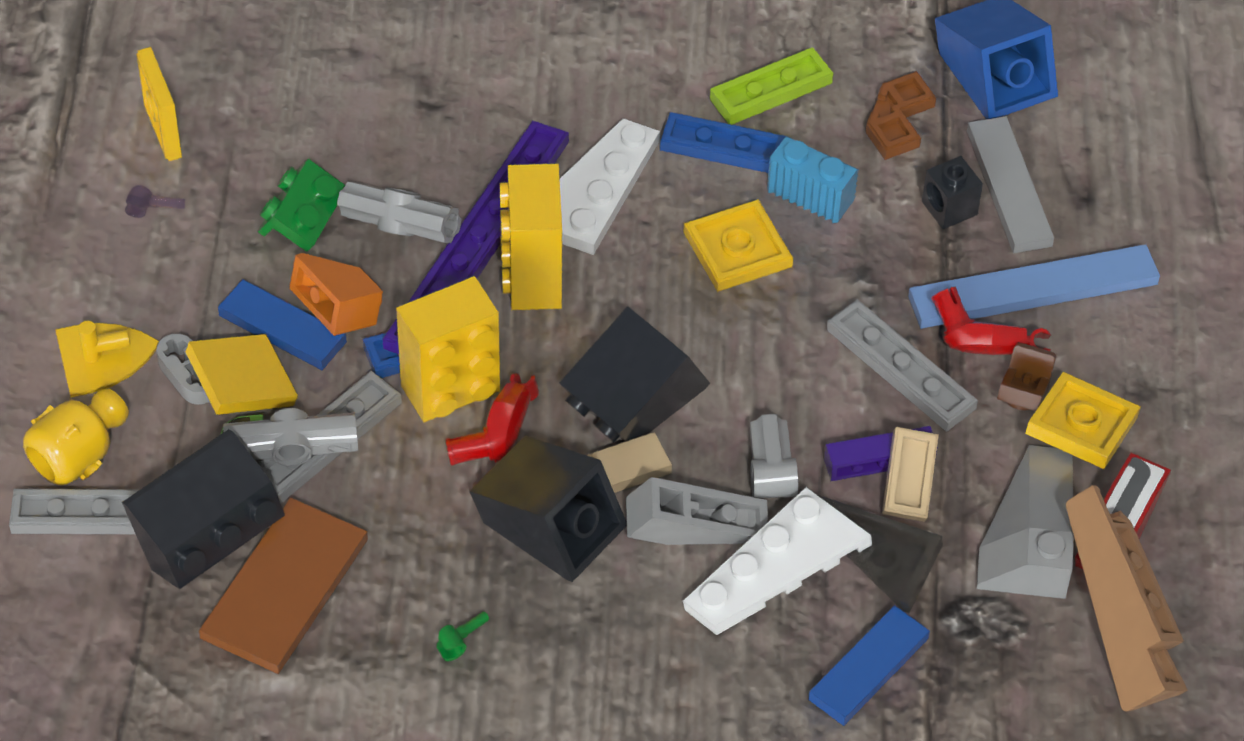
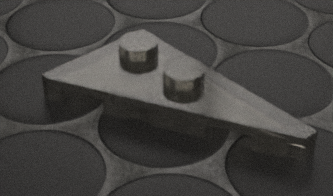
M817 495L871 535V546L861 552L855 549L846 556L902 611L910 613L943 547L942 536Z

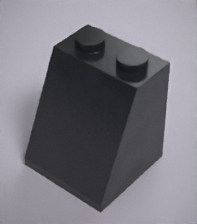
M627 306L559 384L570 394L565 401L583 417L588 412H591L599 419L595 427L614 443L619 437L626 442L649 434L703 392L710 382L687 354Z
M526 435L469 491L485 525L571 582L627 526V521L600 459Z

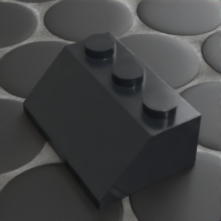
M229 429L122 502L151 570L178 589L183 588L285 516L272 481L235 433Z

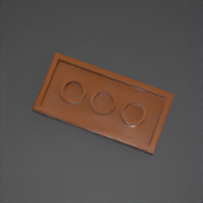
M291 497L283 507L285 516L270 526L199 629L200 639L277 674L281 672L368 540L366 530Z

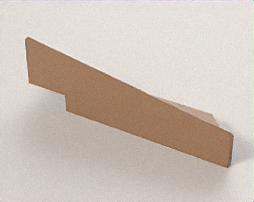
M1092 485L1066 502V509L1120 705L1123 711H1133L1188 691L1167 651L1181 644L1184 640L1131 521L1121 511L1110 514L1100 489L1096 485Z

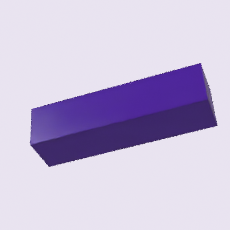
M930 426L911 429L933 433ZM893 432L826 444L824 462L830 480L836 481L887 472Z

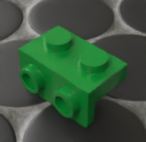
M307 159L297 170L291 166L277 185V187L282 189L278 198L272 196L262 209L260 216L265 220L257 232L265 237L272 229H275L308 252L315 245L337 207L339 192L346 185L310 159Z

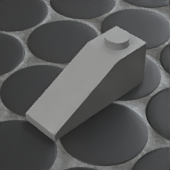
M655 477L649 478L626 497L627 537L665 545L745 544L768 523L767 500Z

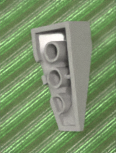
M1028 446L979 548L976 589L1066 598L1073 566L1074 534L1066 509V502L1073 497V458L1071 454L1058 448Z

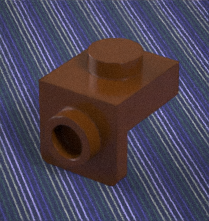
M1020 342L1016 343L1009 368L1000 385L997 399L1007 402L1008 405L1018 410L1031 409L1036 411L1048 391L1057 357L1056 354Z

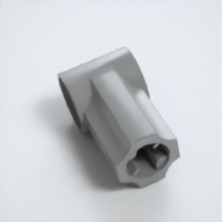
M777 414L761 415L757 420L750 422L749 430L753 458L750 466L752 497H796L798 495V470L796 458H791L787 420L779 418Z

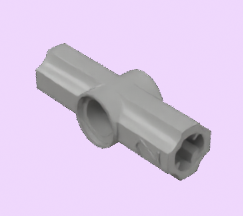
M347 181L346 186L339 192L337 205L340 208L341 216L378 225L377 229L405 236L417 235L444 243H452L453 238L460 230L462 219L459 216L458 208L440 202L421 199V195L418 193L395 188L382 189L359 182Z
M286 408L275 412L270 420L223 424V431L225 432L228 429L233 431L255 460L274 459L276 463L283 466L302 465L312 455L358 451L355 412L308 416L303 410Z

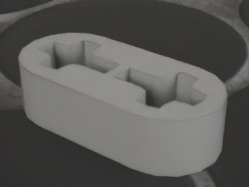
M183 334L165 336L157 345V359L161 371L189 403L205 404L210 402L203 387L197 382L192 384V375L198 381L199 378L185 351L188 343L193 340ZM173 352L178 355L184 354L185 362L182 363L177 356H169V354Z

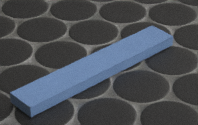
M1145 244L911 287L908 297L920 329L944 325L931 298L940 291L947 288L949 290L951 287L957 288L961 302L971 320L1158 285L1160 274Z

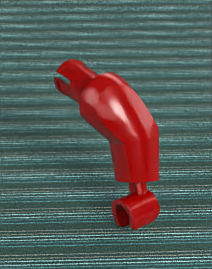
M956 287L940 291L931 298L947 330L944 332L943 340L954 350L973 354L1012 355L1013 349L1018 342L1037 347L1034 344L1035 338L1049 339L1051 336L1050 332L1043 328L1036 329L1031 335H1027V328L970 320Z
M518 373L510 376V383L504 386L494 400L487 418V426L483 427L482 432L451 439L446 438L451 466L489 457L490 461L495 460V463H497L514 447L529 404L539 395L535 375H531L530 380L523 384Z

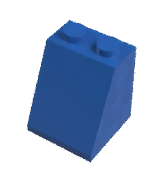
M986 0L935 18L939 54L985 119L999 118L1058 97L1051 25L1013 0Z

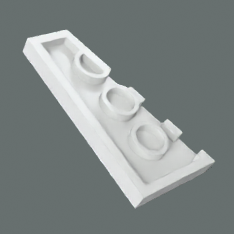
M622 119L560 178L562 244L591 255L595 254L657 147L660 131Z
M806 487L683 600L685 611L714 634L718 635L765 608V602L781 592L789 594L801 587V581L822 569L825 573L840 564V558L856 549L858 552H861L872 545L871 535Z

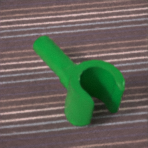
M481 612L457 628L453 625H446L441 628L436 648L445 661H453L466 651L467 646L463 639L489 621V616L486 612Z

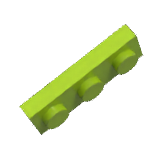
M811 47L711 88L710 100L726 122L733 125L832 84L833 72L817 51Z

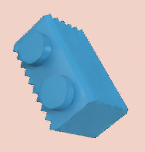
M786 136L770 157L767 190L768 193H774L776 197L781 196L783 200L788 199L789 203L795 202L797 207L803 206L804 210L810 209L811 213L817 212L818 217L824 216L825 220L831 219L832 223H837L856 197L855 189L857 187V173L859 169L842 162L838 158L831 157L809 147L801 141Z

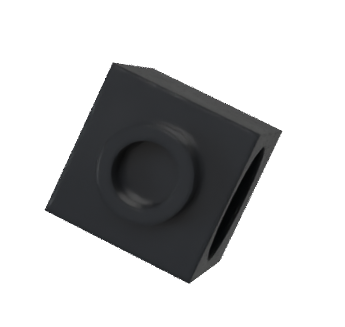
M959 156L926 170L922 203L941 228L946 229L978 215L983 183L963 157Z

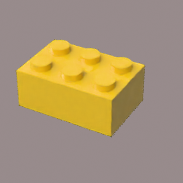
M559 164L508 165V182L500 183V208H508L500 210L502 235L501 261L502 268H507L502 269L503 294H511L512 310L562 309V214Z
M475 276L396 308L401 387L423 423L436 417H445L454 410L472 402L486 400L494 393L500 391L499 312Z

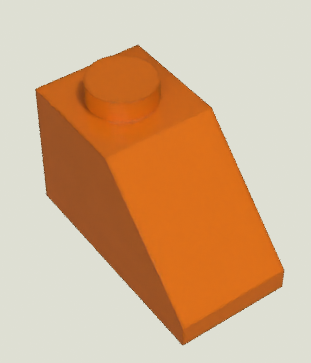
M305 253L295 255L289 289L334 336L377 324L383 291L360 267Z

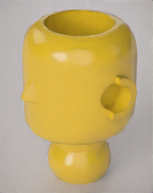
M111 389L98 391L94 394L91 404L88 406L75 400L65 401L55 408L50 405L40 416L31 420L33 425L25 432L23 437L25 454L34 468L53 484L67 485L79 477L84 481L103 464L100 460L108 453L110 447L108 429L117 428L126 422L129 415L128 407L124 400Z

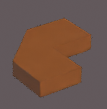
M917 71L882 83L876 104L867 121L866 134L884 160L920 147L921 137L907 117L935 107L936 97Z

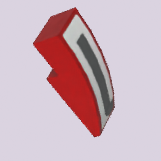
M1130 453L1105 496L1104 502L1110 514L1121 511L1131 521L1138 539H1140L1171 474V470ZM1077 552L1075 566L1083 569L1079 552Z

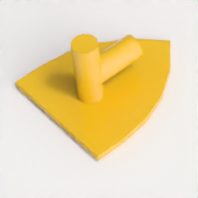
M83 321L79 325L55 329L71 398L113 387L131 377L149 361L157 350L159 343L158 340L142 331L117 324Z

